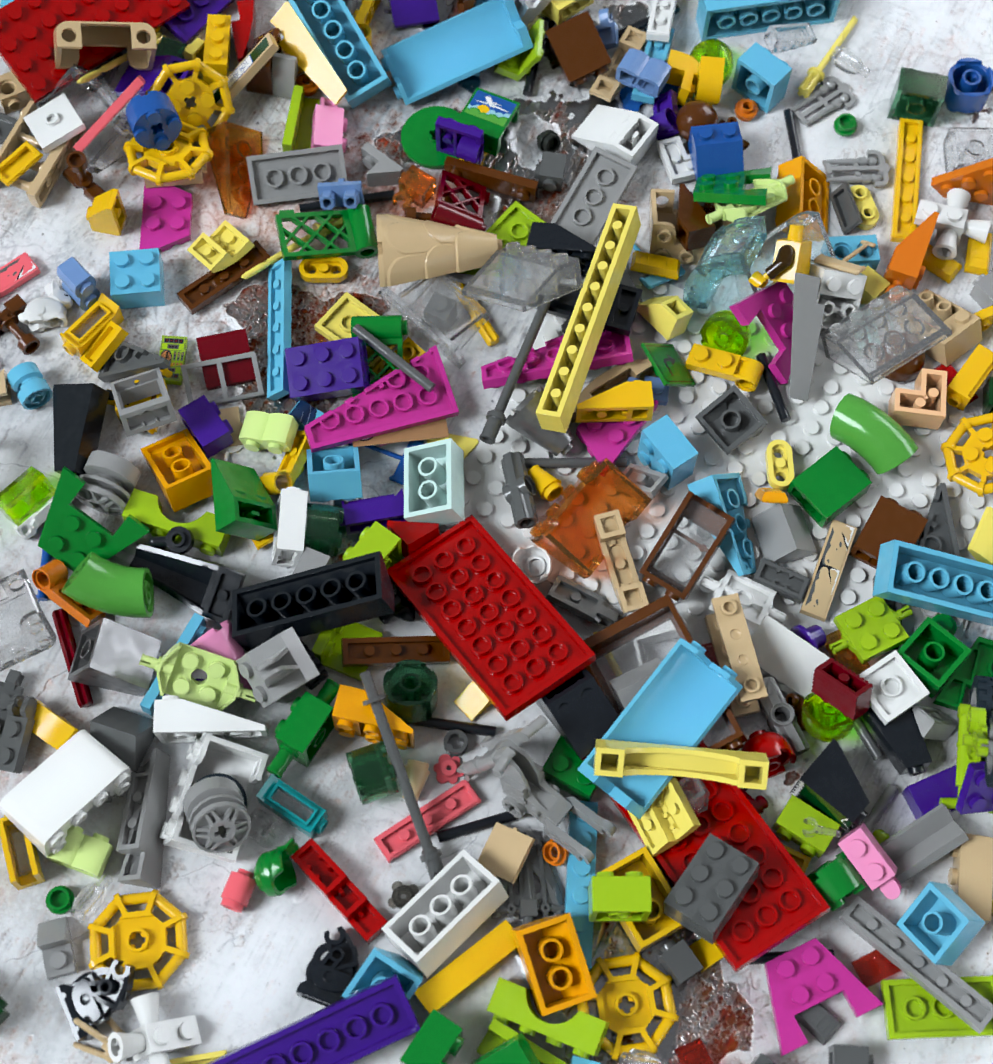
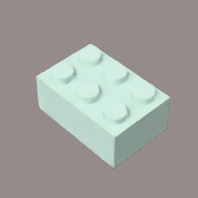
M451 438L404 448V519L407 522L439 523V526L465 521L464 451Z

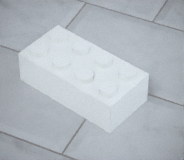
M463 849L381 929L391 944L428 978L509 896L501 882Z

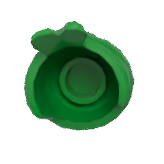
M293 838L285 845L278 846L277 849L264 852L255 864L253 872L255 883L269 897L281 896L286 890L297 884V877L290 856L299 849V846Z

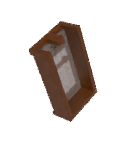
M689 491L639 572L644 575L642 580L655 588L658 584L667 589L664 594H668L670 598L677 602L680 598L687 600L731 527L736 522V519Z

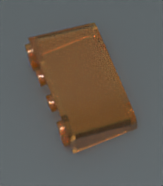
M607 458L599 462L595 460L589 466H584L576 475L578 481L564 489L561 493L563 499L558 504L556 502L552 504L545 513L548 517L542 523L539 521L529 532L532 535L530 541L547 550L552 557L583 579L590 577L605 558L601 552L593 516L619 509L625 526L628 522L637 519L652 500Z

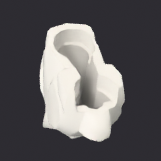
M53 278L51 283L45 286V291L49 297L34 298L27 304L25 311L18 315L19 321L27 324L33 333L42 332L45 328L58 326L63 328L68 324L66 309L72 307L73 300L68 293L61 290L58 279Z

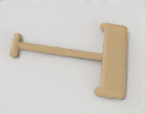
M861 240L860 244L862 246L842 260L820 254L814 259V263L853 275H859L866 267L847 261L868 246L874 248L876 244Z

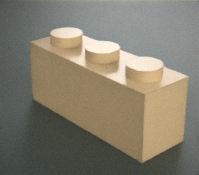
M966 833L969 840L949 852L950 857H953V868L949 869L948 884L952 885V890L986 922V925L991 922L993 837Z

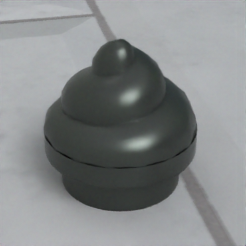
M553 130L543 131L537 136V146L541 152L555 153L559 149L561 140Z

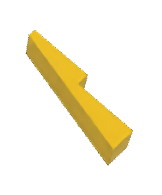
M507 920L499 924L414 992L429 1014L433 1009L438 1012L441 1011L475 981L485 976L517 949L511 931L513 927Z

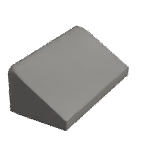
M914 706L912 708L920 733L924 739L946 741L957 727V723L937 708Z

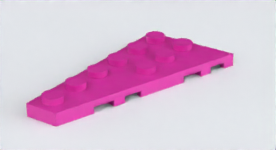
M610 331L602 332L589 370L634 362L629 336ZM564 335L546 341V346L534 350L532 347L517 384L549 378ZM507 356L481 366L484 389L504 386L516 358Z
M434 345L429 348L428 352L420 357L413 358L409 363L436 384L431 392H428L400 369L392 371L365 388L357 396L350 397L344 401V404L332 411L329 410L305 425L304 431L311 453L458 416L459 410L437 346Z

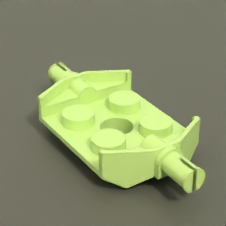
M789 174L782 179H754V188L752 189H767L768 199L766 206L714 203L715 211L705 216L706 222L711 225L718 220H727L739 225L761 212L788 200L786 187L795 183L794 176Z
M182 642L175 644L162 657L159 656V659L142 654L139 665L157 671L160 696H163L164 693L175 695L181 699L219 711H223L236 698L239 699V697L253 703L256 701L252 690L244 688L240 681L236 660ZM196 669H202L207 673V678L204 681H197L192 677V672Z

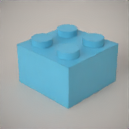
M755 42L738 58L731 88L744 98L753 100L759 109L768 114L785 97L792 68L785 61L774 56L767 48Z
M159 248L109 252L110 294L113 302L120 306V309L165 306L164 266Z
M668 415L663 416L642 430L637 451L638 458L643 465H648L650 469L668 475L669 479L664 485L667 490H670L693 474L699 454Z
M333 447L311 453L310 449L306 450L310 502L325 503L330 500L343 499L350 501L356 498H363L358 447Z
M929 881L896 925L935 965L952 966L986 922L947 884Z

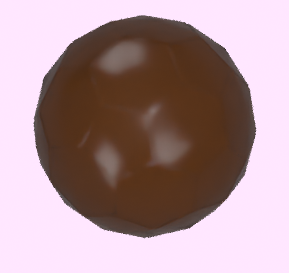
M693 100L684 104L676 118L678 131L687 141L689 140L692 126L718 124V116L711 104L702 100Z

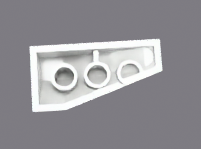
M166 695L162 697V700H154L153 733L162 744L195 743L198 737H202L206 733L219 738H224V735L229 734V737L235 739L268 736V729L264 724L179 699L175 695Z

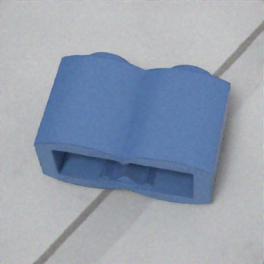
M629 48L617 67L615 79L625 86L637 88L648 96L658 97L670 77L671 66L664 60L650 58L641 50Z
M70 257L57 267V275L62 280L63 289L82 310L87 311L98 301L100 291L96 288L95 278L76 258Z

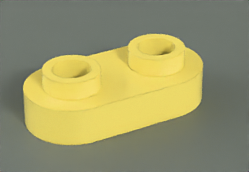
M854 185L850 188L863 223L857 227L862 230H871L878 222L879 212L868 188L862 185Z
M773 440L768 444L765 452L767 480L772 488L786 490L795 476L792 448L784 440ZM774 453H779L782 457L777 458L774 456ZM781 476L784 481H778L776 477Z

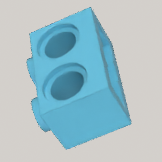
M876 235L835 236L827 238L824 247V255L842 260L837 256L845 258L862 246L860 244L861 240L875 243L876 246L874 248L868 246L847 262L860 266L864 265L865 267L870 266L875 271L880 262Z

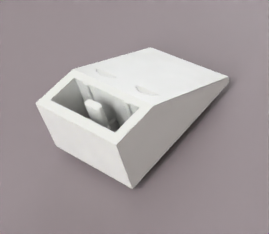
M597 104L571 138L592 151L596 146L636 166L656 141L659 124L639 112Z
M810 263L809 275L821 278L817 303L825 305L818 344L848 348L867 276L862 273L853 275Z

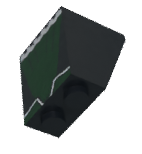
M833 739L801 776L790 793L840 824L837 832L842 836L847 829L851 831L856 828L868 815L864 809L870 802L839 743Z

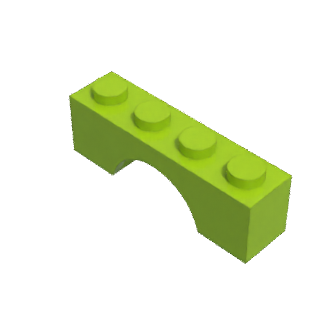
M135 488L122 513L124 520L130 514L151 529L149 533L153 537L166 536L174 527H184L190 530L194 536L193 547L198 548L202 553L209 556H214V554L223 556L231 537L229 534L216 532L215 514L206 511L195 521L189 523L173 522L162 514V504L157 495ZM181 535L175 537V543L179 544L182 541Z
M500 977L486 1010L494 1013L492 1019L495 1018L507 1026L510 1021L519 1024V1031L535 1037L536 1032L547 1036L545 1042L562 1048L563 1043L574 1047L572 1053L587 1060L590 1055L598 1057L610 1025L609 1022L579 1011L566 1022L560 1024L547 1023L534 1011L531 1003L530 989Z

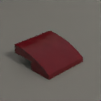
M245 328L196 338L201 361L250 352ZM251 357L222 363L227 387L256 381ZM217 364L202 367L207 391L221 388Z

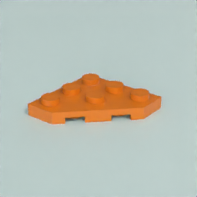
M993 158L932 177L931 186L943 198H947L949 190L961 188L970 193V202L993 205Z

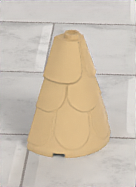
M376 214L380 287L395 286L498 264V254H503L502 239H497V234L461 225L450 226L429 220L424 221L392 214Z

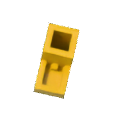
M671 49L666 61L671 66V72L666 83L679 86L677 103L683 106L687 98H692L694 91H696L699 62L689 54Z
M701 56L694 100L706 101L711 105H717L720 102L725 58Z

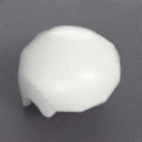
M534 544L517 548L511 557L513 562L533 584L545 581L553 570L552 558L547 550Z

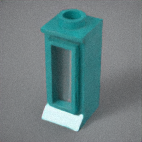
M273 773L255 795L261 805L312 839L316 833L320 835L329 823L326 809L321 808L281 781Z

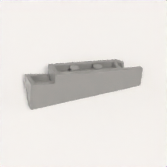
M795 273L789 396L793 399L808 401L825 305L817 303L821 278Z
M159 748L152 750L151 759L143 767L140 766L137 773L131 772V781L129 782L131 785L127 791L116 848L117 852L123 855L126 854L118 882L152 889H159L161 886L164 845L163 839L159 838L163 824L166 822L170 756Z

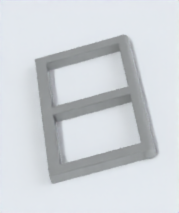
M255 351L180 365L188 404L193 401L187 370L217 364L223 393L222 399L212 400L216 405L265 395ZM251 357L258 392L229 397L222 363Z

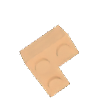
M922 368L915 381L914 390L895 388L889 400L888 415L902 426L938 430L946 417L947 371Z

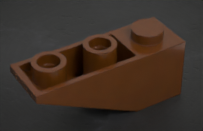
M680 183L677 202L676 238L686 251L713 245L714 234L716 233L715 222L711 225L706 222L705 216L707 214L703 206L698 202H694L693 193L687 189L684 183Z

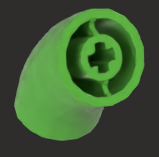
M849 393L842 398L835 409L830 425L831 437L857 452L872 467L876 474H883L897 467L910 458L918 449L917 444L899 423L865 399Z
M90 552L82 560L61 591L78 603L116 616L151 618L154 611V584L152 574L148 568L119 565L98 556L94 552Z

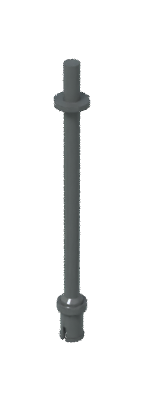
M559 269L554 270L548 286L543 285L539 288L542 300L494 410L487 412V421L479 436V439L484 443L494 444L501 426L505 425L507 419L504 412L552 301L560 299L561 295L557 288L563 272Z
M368 670L360 673L368 697L362 703L363 705H371L423 849L420 860L425 863L429 877L432 880L444 868L440 858L442 853L440 849H437L432 844L381 700L387 696L385 693L378 695L371 672Z

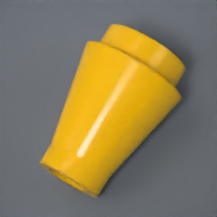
M534 465L528 470V475L533 480L542 499L551 502L562 494L563 486L559 479L543 470L539 465Z

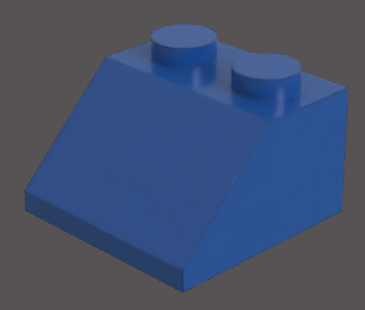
M738 121L691 127L688 148L696 182L704 174L719 175L744 171L743 140Z

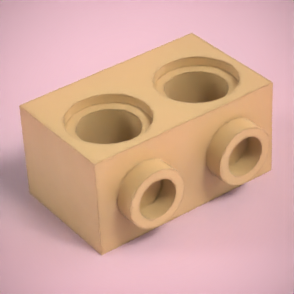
M12 71L0 75V103L6 114L19 111L21 108L26 107L30 100L34 101Z

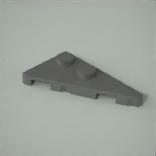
M123 341L100 369L98 378L106 383L158 367L160 370L170 368L171 361L156 353L152 354L143 348Z
M940 483L936 487L926 518L928 521L922 531L918 546L960 556L946 484Z

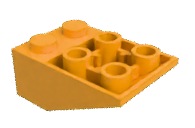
M340 684L332 712L335 731H339L338 734L344 737L353 738L354 735L365 737V740L368 742L380 744L383 738L371 705H363L362 701L368 699L366 691ZM382 703L398 749L414 748V730Z

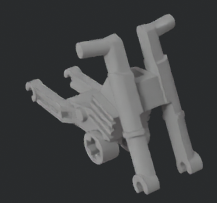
M540 715L526 727L516 728L506 733H498L493 738L486 736L480 743V746L487 747L489 750L481 757L476 756L473 760L463 762L456 771L465 775L464 779L470 781L475 774L486 773L492 769V773L495 776L501 777L503 793L507 795L503 799L502 805L507 812L519 819L525 813L531 814L543 823L544 833L573 854L578 861L581 862L584 859L586 864L589 865L595 858L594 854L558 827L571 811L602 835L606 832L609 837H612L617 829L613 823L600 817L575 797L564 798L560 795V790L557 786L553 784L550 786L546 782L543 767L533 762L531 757L519 747L547 725V719Z

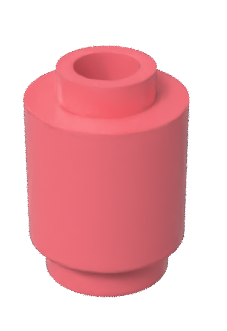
M241 868L237 872L231 871L220 896L223 898L220 905L241 913L243 907H247L255 889L254 874Z

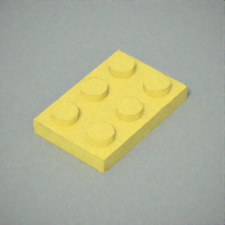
M345 292L314 327L315 331L329 341L351 338L352 316L380 315L348 292ZM367 346V358L369 359L375 352ZM387 346V347L392 350L395 346ZM377 356L368 366L373 370L382 359Z

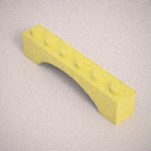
M596 739L593 767L594 775L621 778L629 775L680 776L727 783L738 788L766 790L769 760L765 753Z

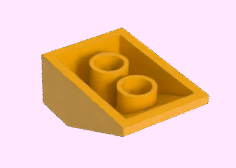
M187 428L140 449L174 512L185 509L213 495L211 463Z

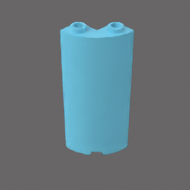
M489 0L382 49L381 52L384 58H381L380 62L384 71H390L396 86L392 88L397 99H403L405 105H408L527 51L534 46L526 25L520 19L514 0Z
M680 638L601 739L697 747L743 686L735 679L738 675L726 665L720 668L704 655L707 650L693 640L690 644ZM595 747L577 769L639 820L673 778V776L629 775L623 776V778L594 775Z

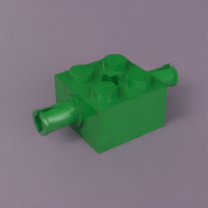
M327 678L326 683L316 697L305 691L302 697L298 696L294 700L290 708L292 712L286 720L282 719L275 729V739L279 752L266 768L270 774L273 773L277 778L281 779L293 759L305 767L309 766L334 729L332 719L333 707L330 704L338 693L340 687L338 683Z

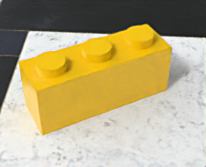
M208 14L203 63L223 76L226 75L228 77L231 16ZM203 74L204 82H206L209 85L212 82H214L212 79Z

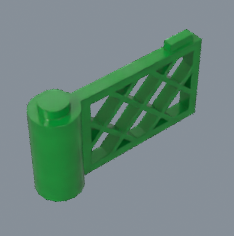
M358 204L356 208L346 210L294 213V209L279 210V214H275V223L283 261L353 255L361 259H367L378 254L376 233L368 205ZM332 218H342L343 226L340 230L329 223ZM308 220H315L321 226L314 231L305 223ZM291 221L297 227L291 233L283 228L282 222ZM324 227L335 234L330 241L319 234ZM300 229L311 235V238L306 243L295 236ZM340 237L348 243L349 248H339L333 243ZM314 239H317L326 246L323 250H316L310 244ZM291 240L302 247L299 252H288L287 245Z
M403 315L352 316V337H357L352 332V329L356 324H359L386 346H397V355L403 358L404 335H408L409 332L408 320H404ZM369 346L375 353L368 359V365L377 356L387 363L378 375L369 367V372L375 376L370 382L373 384L381 379L390 368L396 370V368L385 357Z

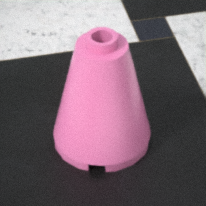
M230 620L220 623L223 627L217 631L212 628L191 644V646L233 660H238L245 655L243 647L232 638V623ZM240 674V681L243 687L253 690L247 679Z

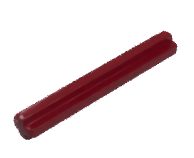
M61 608L53 611L52 617L69 673L77 645L68 614ZM71 681L79 707L91 706L93 699L89 686Z

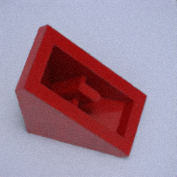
M387 520V529L401 538L402 555L404 557L412 554L440 535L439 523Z

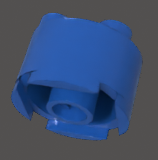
M963 58L951 66L941 91L942 98L949 111L974 113L980 112L983 109L993 89V70L990 67L984 66L982 64L983 61L976 58Z
M147 91V95L140 96L139 94L129 102L126 108L127 121L137 143L145 148L163 151L168 149L170 144L179 136L182 122L168 95L160 91Z

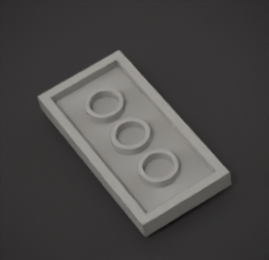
M342 144L246 157L253 205L319 197L318 183L338 182L339 178H345L347 181Z
M595 146L550 223L560 225L594 246L604 229L612 204L620 202L637 173L638 167Z

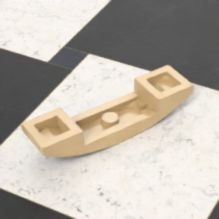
M632 26L627 27L619 40L616 52L611 58L612 63L608 67L609 71L603 75H598L589 90V94L611 102L618 95L624 85L615 79L617 67L629 48L643 51L647 43L646 32Z
M649 359L634 360V362L615 366L590 382L580 393L577 404L611 389L628 377L643 380L645 375L650 376L654 373V367ZM576 407L571 418L572 423L575 422Z
M619 509L594 515L593 519L598 541L618 603L623 614L637 611L648 605L649 602L642 581H639Z

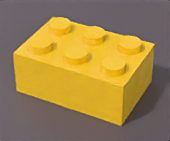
M646 846L602 870L614 872V876H626V872L631 871L643 872V876H650L652 912L647 921L620 922L638 953L645 951L684 928L683 925L664 914V900L672 889Z

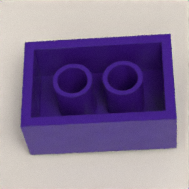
M358 336L285 349L290 398L296 402L299 400L312 402L360 394L371 385L366 343Z

